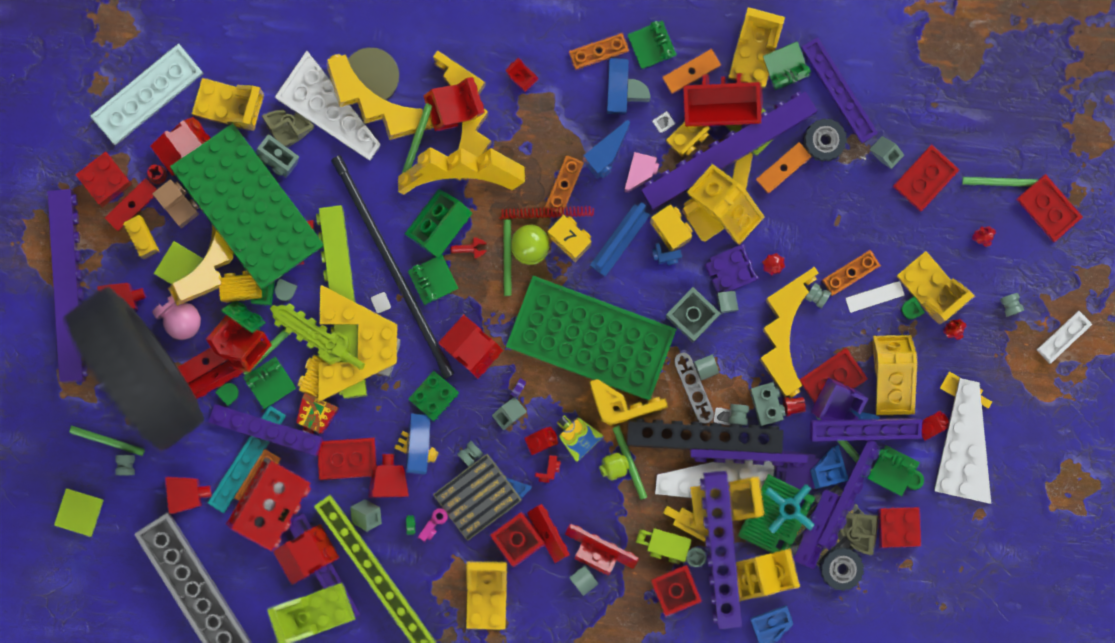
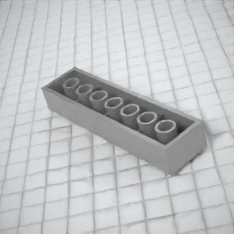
M166 513L134 534L202 643H252L171 514Z

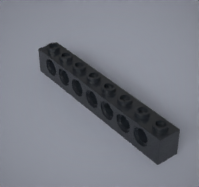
M633 419V422L628 423V447L782 454L784 430H780L779 426H768V429H760V425H749V428H741V424H729V427H721V423H710V426H702V422H691V425H683V421H671V424H664V420H652V423H644V419ZM650 428L653 431L652 437H643V430ZM669 429L672 431L673 434L670 439H664L661 436L664 430ZM683 431H690L692 437L689 440H683L681 438ZM707 431L711 434V438L708 441H702L700 434ZM721 433H728L731 437L728 442L720 441L719 436ZM745 433L749 435L750 440L747 443H741L738 438L741 434ZM765 434L769 437V442L767 444H760L758 437Z

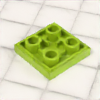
M173 241L154 274L172 284L192 273L202 263L203 258Z
M66 488L54 526L92 537L104 500Z

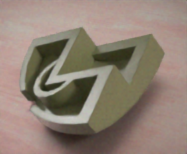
M278 110L262 115L272 136L287 148L314 129V125L298 113H295L294 116L286 114L285 110Z
M848 513L846 524L843 529H840L842 536L848 538L851 542L850 546L864 554L873 555L879 515Z

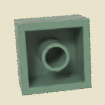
M692 287L665 317L694 343L721 313Z

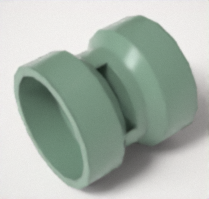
M814 283L805 299L809 302L813 301L817 307L822 309L831 292L828 290L822 291L820 285Z
M1018 293L1000 299L1001 304L1005 307L1006 317L1024 311L1023 305L1019 302L1020 297Z
M730 404L731 416L728 423L747 426L746 414L749 412V406Z
M472 441L467 444L464 450H460L457 453L469 467L474 464L477 458H481L484 455Z
M115 456V462L117 463L115 475H135V469L133 468L135 456Z
M700 548L690 549L686 556L687 563L692 567H700L706 560V554Z

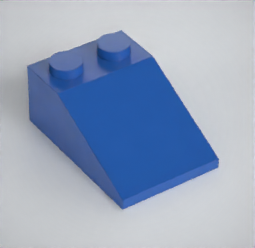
M629 120L625 121L583 155L584 164L597 179L600 176L604 178L611 172L614 161L630 127Z

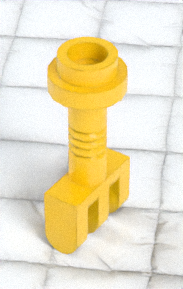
M402 431L401 435L408 437V433ZM399 438L398 442L404 444L402 448L399 445H395L394 448L407 454L408 438L406 441ZM431 447L428 451V462L434 463L438 452L435 448Z

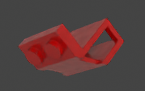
M468 77L456 85L431 89L423 95L425 103L433 106L430 118L435 131L457 127V123L472 121L485 113L484 105L480 99L478 87L473 77Z
M192 117L181 121L171 132L165 131L150 147L170 174L175 176L170 166L211 139V137L203 130L200 122Z
M464 314L438 343L477 379L486 372L487 368L503 351L493 339Z
M228 315L222 319L206 338L216 355L227 358L231 362L230 366L233 369L250 372L272 346L263 331L256 330L252 333Z
M321 524L273 551L291 585L305 579L320 568L340 558Z

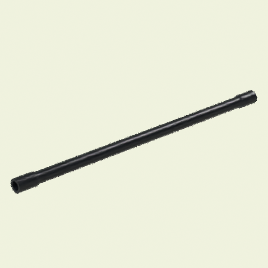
M336 156L331 162L341 177L422 332L444 379L453 376L455 373L449 361L445 358L351 178L342 156Z

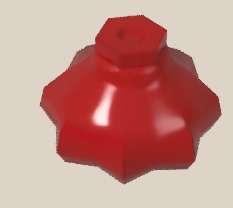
M990 226L980 227L979 230L975 231L972 239L978 244L988 247L992 244L991 241L996 234V230Z
M778 253L767 255L766 259L762 261L764 265L763 270L770 275L780 274L782 269L785 268L784 257Z
M962 319L952 320L946 324L943 332L948 338L962 339L966 323Z

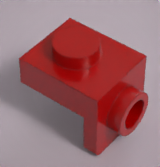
M517 58L505 70L510 79L524 92L538 80V77L524 65L520 58Z
M938 411L922 420V437L924 440L948 428L949 421L947 416Z
M551 426L524 438L531 455H535L558 444L557 434Z
M550 455L547 474L535 473V477L539 478V482L550 483V480H554L555 472H559L561 461H557V456Z

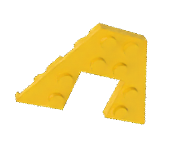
M320 285V324L358 325V359L365 363L364 368L360 370L347 362H336L331 365L327 362H319L318 401H323L397 364V324Z

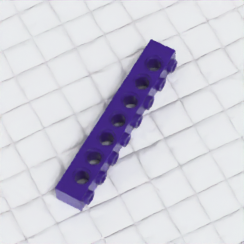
M726 471L703 473V479H700V488L705 492V498H702L703 510L706 509L707 517H703L704 528H708L709 536H705L706 548L710 547V555H707L708 567L712 566V574H709L710 586L713 585L714 593H711L712 605L715 604L716 612H712L713 623H717L718 629L742 627L728 474ZM712 489H719L720 494L717 497L710 496V491ZM714 508L722 509V513L719 516L711 514ZM716 527H722L724 529L721 535H715L713 533ZM718 546L726 548L722 554H717L715 550ZM720 565L727 566V570L724 573L717 572V568ZM722 584L729 585V589L726 592L719 591V587ZM724 603L731 605L727 611H723L720 608Z

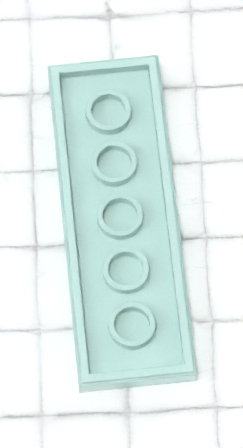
M177 44L94 112L91 118L116 146L200 77L203 72L184 49Z

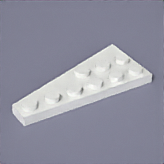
M306 51L275 98L371 161L381 146L350 105L339 107L331 80L309 52Z
M959 378L934 491L991 504L979 382Z
M726 460V463L711 462L658 474L655 494L691 498L690 487L700 486V479H703V473L726 471L728 482L759 477L761 490L768 474L773 476L774 466H772V462H764V465H753V461H745V464H733V460Z

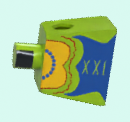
M564 415L557 422L564 430L559 438L576 462L603 438L601 433L579 417L572 423Z

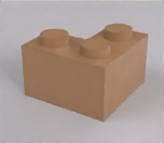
M170 179L152 193L180 228H183L199 215L196 211L199 207L192 199L188 201L184 196L187 192L178 181L174 183Z

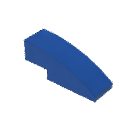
M610 58L607 114L626 115L629 59Z
M411 414L407 441V472L426 474L430 436V418L427 415Z

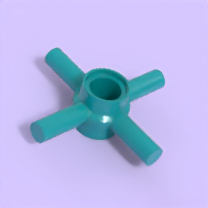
M805 484L794 498L787 499L782 498L770 487L767 489L765 494L780 505V515L768 528L772 533H775L786 519L794 518L809 530L812 529L815 524L800 513L799 505L811 490L808 485ZM786 504H793L795 512L788 514L784 510V506Z

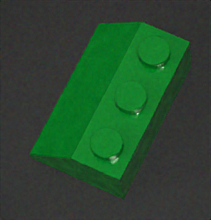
M438 189L405 232V235L427 252L439 258L473 212L456 198Z

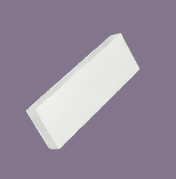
M1077 311L1037 351L1050 364L1092 324L1080 311Z

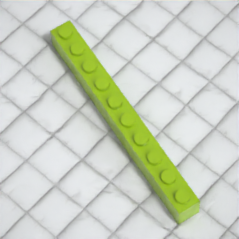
M339 205L319 208V214H316L317 224L321 225L322 232H319V238L324 244V251H321L322 262H326L327 270H324L325 282L328 281L330 290L355 302L343 207ZM334 325V327H331V333L335 332L337 334L338 331L349 339V353L358 359V325ZM366 379L344 389L339 394L343 395L344 399L368 396Z
M332 495L316 504L314 507L410 642L437 643Z

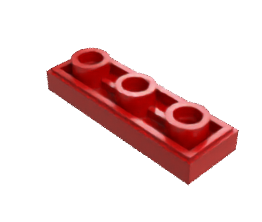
M145 178L105 219L119 232L125 227L123 225L124 222L134 218L155 197L152 193L157 189ZM132 202H135L134 208H130Z
M210 347L177 368L189 384L228 361V359L216 355ZM205 359H209L208 365H204L203 361Z
M227 361L188 385L197 399L207 395L208 392L216 387H221L230 379L240 376L244 371L233 369L230 366L231 362Z
M540 504L528 511L527 514L538 534L546 543L545 546L554 563L569 556L568 548L562 541L558 529L552 523L549 513L544 506Z

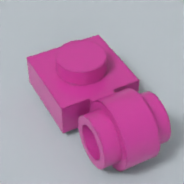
M436 509L432 514L431 520L418 537L423 541L431 540L437 532L434 529L436 525L444 524L447 521V512L443 509ZM438 513L443 514L442 520L436 518Z

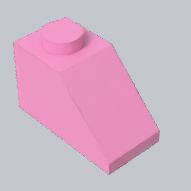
M634 152L625 192L632 191L651 180L652 174H657L659 164L656 163V157Z

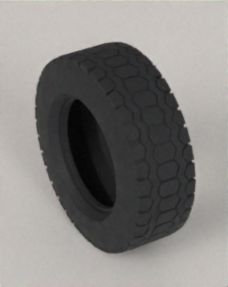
M106 286L64 316V322L71 339L93 376L127 421L157 450L162 452L168 449L205 421L194 393L168 353L133 308L110 287Z

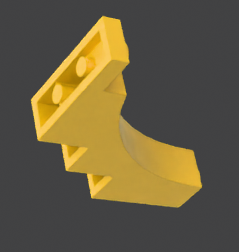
M439 51L433 56L436 66L442 70L447 69L443 76L449 86L459 84L468 77H473L478 87V93H481L485 87L483 80ZM485 109V113L478 118L462 122V136L459 148L477 157L486 152L491 145V140L477 132L488 116V111ZM456 178V179L459 180V181H460L461 179H463V180L466 181L468 178Z
M336 54L327 59L326 65L339 107L358 103L364 124L383 119L389 140L416 133L423 112L422 109L396 105L374 94L356 76L346 55ZM430 115L425 130L434 128Z
M815 267L766 299V302L778 319L762 330L775 349L762 356L759 360L784 397L789 395L792 398L800 392L798 388L802 386L791 360L790 331L796 311L802 300L809 293L804 284L806 283L808 286L817 280L815 276L819 272Z

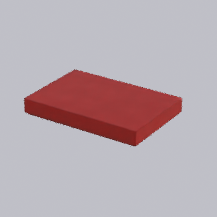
M931 144L895 183L893 188L922 212L960 169Z
M1046 174L1040 177L1016 199L1052 242L1057 241L1083 217Z
M847 348L799 379L814 404L828 378L853 389L868 380Z
M375 438L322 441L318 452L319 480L371 477L373 466H377Z

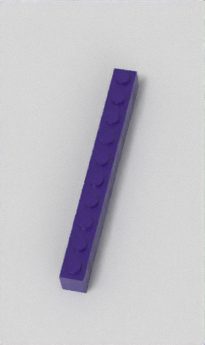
M800 91L790 97L791 100L787 103H784V101L774 106L775 110L770 113L767 111L763 112L761 124H743L741 126L742 130L737 133L735 131L725 135V140L720 143L717 140L708 146L709 149L702 152L700 150L693 154L692 160L688 162L683 160L676 165L677 169L672 172L669 170L659 175L660 179L657 181L650 180L646 182L641 192L651 209L654 211L689 190L712 164L723 170L816 114L817 109L806 91L802 94Z
M71 189L48 191L59 382L62 383L86 381V376L89 375L88 367L76 349L64 322V316L70 310L77 307L81 300H84L83 289H80V281H82L83 276L82 270H79L78 263L81 262V252L78 251L77 243H80V234L76 231V224H79L78 213H75V205H78L77 194H74V191Z

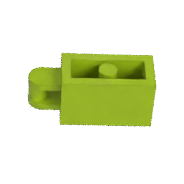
M655 528L652 533L639 529L636 543L648 546L647 551L651 552L650 556L659 559L662 556L669 557V562L680 565V561L685 562L691 539ZM646 535L651 536L649 543L644 542Z

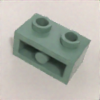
M269 134L256 151L257 156L264 165L268 164L277 175H283L285 178L298 164L299 156Z
M769 383L750 389L760 427L784 420L783 416L786 414L783 404L779 405L778 397H780L778 386L774 387V383Z

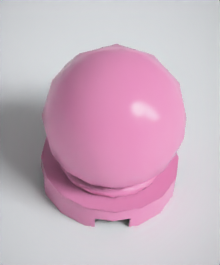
M172 296L167 298L169 302L163 307L159 304L152 313L157 320L163 319V326L172 338L179 340L189 339L200 328L201 317L198 310L189 303L176 306Z

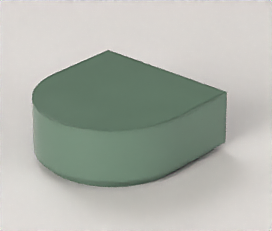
M279 278L275 294L280 300L289 301L293 298L298 286Z

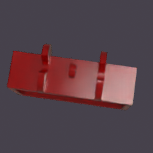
M737 73V83L726 84L725 77H721V84H710L709 75L703 74L702 85L684 86L685 127L762 123V83H744L743 73Z

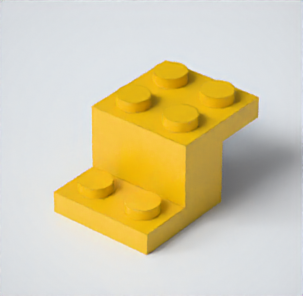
M790 549L736 562L739 601L800 587Z

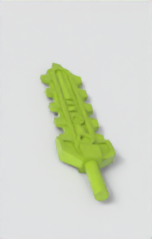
M290 303L287 306L273 305L270 308L275 319V326L280 327L283 325L286 327L285 332L289 335L292 332L297 334L296 339L298 341L306 340L308 342L307 347L311 349L313 347L318 348L319 357L331 365L345 359L360 370L364 368L365 363L349 353V339L338 331L337 334L335 332L327 333V327L324 325L316 326L317 321L310 318L307 320L305 318L306 314L302 311L295 312V307Z

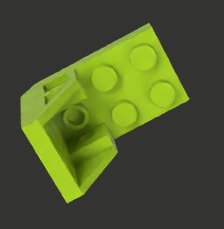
M343 583L267 609L278 643H292L355 620Z

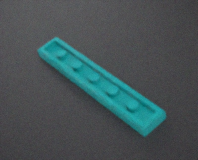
M269 406L261 419L282 424L286 415ZM252 436L249 437L208 501L209 505L222 513L226 512L253 466L270 442Z

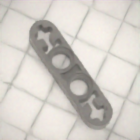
M680 353L675 357L674 364L695 416L699 422L703 424L709 423L713 419L714 413L691 357L687 353ZM680 357L688 359V362H686L687 369L692 367V370L686 371L684 374L681 373L684 367L682 364H678ZM688 374H693L696 378L695 383L692 385H688L685 382V376ZM694 392L702 393L703 400L701 402L693 401L692 395ZM706 402L707 406H704L705 412H710L708 420L700 418L702 414L701 408L697 410L695 406H700Z

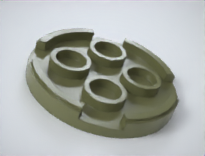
M364 48L356 51L348 58V62L356 76L374 94L384 100H388L395 93L399 83V70L395 60L387 52L378 48Z

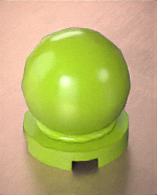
M535 225L520 227L513 234L511 240L512 253L522 264L536 265L542 262L549 251V238L546 232Z

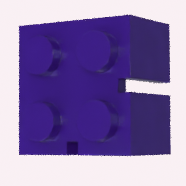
M828 378L811 412L821 420H855L859 417L849 410L850 407L861 414L868 398L861 392Z

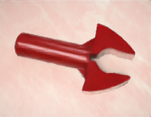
M473 237L474 242L471 245L451 246L450 250L451 253L472 252L474 258L477 259L487 253V250L478 251L474 248L478 245H487V243Z

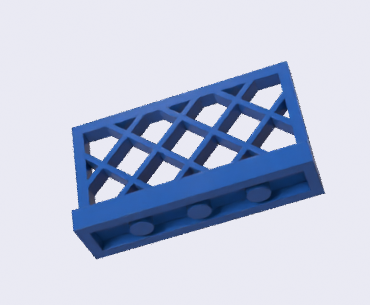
M642 202L639 206L633 205L590 264L593 269L604 277L607 276L649 218L650 214L645 211L646 205Z

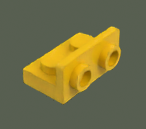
M684 122L666 142L681 157L685 154L689 156L696 149L694 145L698 141L702 143L709 136L707 132L710 128L708 126L685 127Z

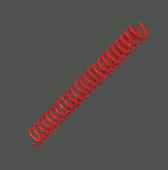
M566 206V213L564 214V207H562L561 215L560 207H558V216L556 212V207L554 208V216L552 207L550 215L549 208L547 207V214H545V208H543V216L541 213V208H539V216L537 212V207L535 208V216L534 208H532L531 215L530 208H528V216L526 214V208H524V217L522 213V208L520 209V217L518 208L516 216L515 209L513 208V216L511 215V209H509V217L507 214V209H505V217L504 210L502 209V215L501 217H499V219H521V217L523 219L525 217L527 219H535L536 217L539 219L540 217L555 218V216L558 218L559 216L562 217L563 215L567 217L571 216L572 218L574 217V215L575 217H589V215L592 217L594 214V208H592L591 214L590 206H588L587 214L586 206L584 213L583 206H581V213L579 212V206H577L576 215L574 206L572 215L571 206L569 207V214L568 207Z

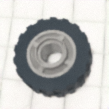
M824 118L817 120L806 129V133L803 136V145L814 160H820L821 162L831 161L837 158L845 149V144L847 143L846 132L833 119ZM821 136L829 138L828 145L821 143Z
M835 547V549L829 550L827 554L825 553L823 559H821V577L828 586L836 590L845 591L846 589H852L854 586L856 587L858 582H861L862 575H864V564L861 557L853 550L846 547ZM845 564L846 571L839 574L837 571L838 566Z

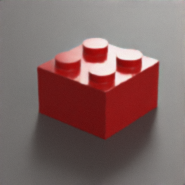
M106 151L76 174L77 178L102 208L133 185Z
M919 507L878 509L879 548L921 546Z
M522 512L490 535L513 567H516L546 545Z
M687 565L650 580L665 616L702 602Z

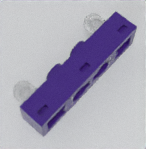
M825 489L823 493L816 492L813 494L815 497L814 502L818 505L812 513L810 521L815 525L811 530L807 528L804 531L800 546L792 545L789 548L794 561L813 570L823 550L819 541L841 497Z

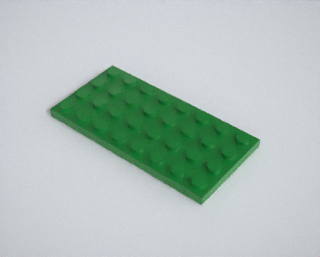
M233 123L170 166V169L261 290L324 247L323 242Z
M532 276L506 348L586 378L598 379L610 387L649 401L677 329Z

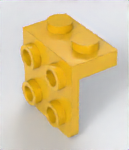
M693 199L684 203L685 207L682 209V212L701 241L705 242L725 229L719 221L708 214Z

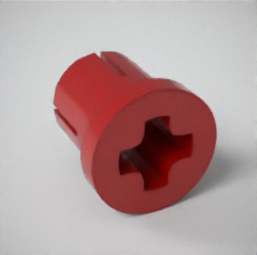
M151 165L148 168V178L152 183L162 184L166 181L167 171L163 166ZM159 171L161 174L159 176H154L153 172Z
M784 397L785 416L805 412L804 398L789 399Z

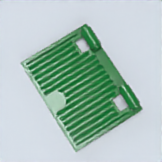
M768 474L760 490L764 516L746 519L738 537L770 553L790 549L802 523L795 518L786 519L777 531L772 533L768 528L780 515V505L765 494V492L770 487L782 498L787 499L794 498L800 489ZM808 493L803 498L805 501L802 508H800V513L805 517L815 499L814 496ZM786 504L784 510L788 514H792L795 512V507L793 504ZM779 539L785 541L781 550L776 548Z

